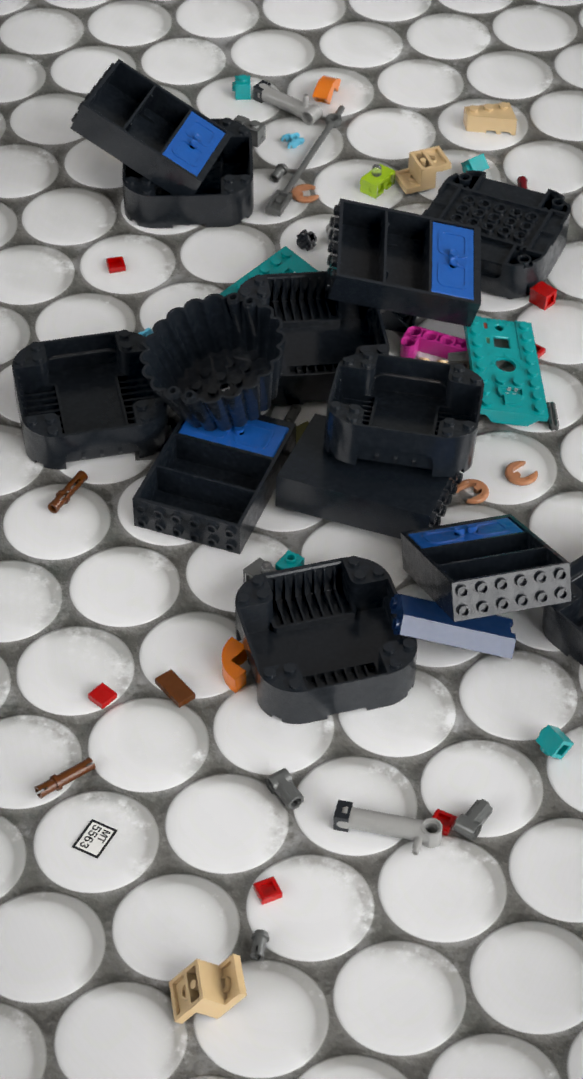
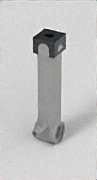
M264 80L253 86V100L272 104L302 118L303 122L307 125L313 124L323 115L318 105H309L308 94L303 95L302 102L272 88L271 83Z
M338 800L333 819V830L348 832L349 828L413 840L412 853L414 855L419 854L422 845L427 848H435L440 845L442 840L443 826L436 818L419 820L353 807V802Z

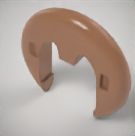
M311 184L297 185L291 191L292 198L300 203L314 202L319 198V195L303 196V191L316 188Z
M515 461L506 467L505 477L515 485L525 486L532 484L537 479L538 471L527 477L520 478L521 474L518 471L513 472L524 466L526 462Z
M467 479L458 484L456 493L469 487H474L473 491L476 494L480 493L466 501L468 504H479L489 496L487 485L480 480Z

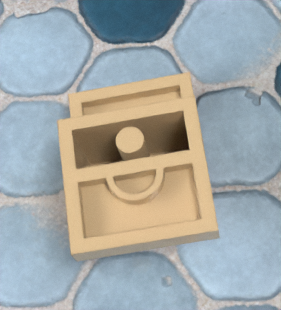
M439 146L409 152V168L395 171V179L406 195L435 188L436 172L451 169L452 163Z
M236 954L229 956L220 965L196 959L169 982L174 1021L183 1024L195 1013L219 1019L247 996L241 958Z

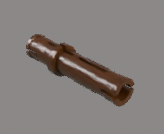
M78 471L71 481L56 493V497L48 504V509L52 513H57L64 504L70 501V497L88 479L87 474L84 471Z
M88 757L66 771L50 776L49 780L34 787L36 793L44 789L37 796L42 799L51 792L61 790L64 785L94 770V763L86 767L93 760Z

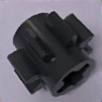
M305 229L297 235L296 243L300 249L306 248V251H309L317 245V238L312 231L307 232Z

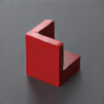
M540 281L530 288L529 302L545 311L555 304L557 289Z

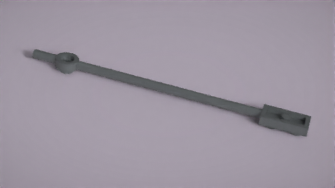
M340 105L335 113L326 116L327 126L285 189L275 192L265 207V213L279 217L282 215L292 200V193L290 191L331 129L341 125V114L345 110L343 105Z

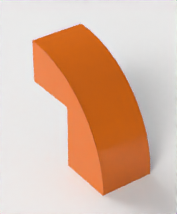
M322 76L315 87L312 96L314 100L330 104L333 92L339 89L341 79Z
M231 637L226 642L222 651V675L227 686L237 693L246 685V670L240 666L247 660V654L244 645Z

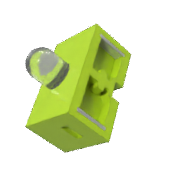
M374 164L371 171L361 177L360 192L376 199L384 192V189L387 190L395 184V170L382 164Z

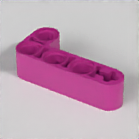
M411 326L406 330L400 341V357L414 358L418 351L448 359V353L467 351L466 340L422 327Z

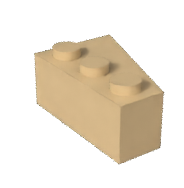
M510 102L464 107L463 123L466 131L486 133V130L496 131V134L511 132V135H516L517 119Z

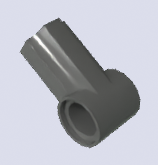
M283 768L265 777V783L272 794H277L288 809L294 810L304 802L303 795L293 784L292 777L287 769Z
M484 799L476 800L465 815L462 813L458 817L453 830L474 841L479 835L483 823L491 815L493 808Z

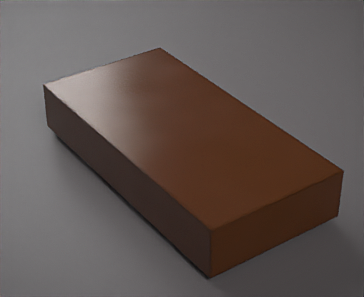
M172 669L155 678V684L179 708L195 699V693Z

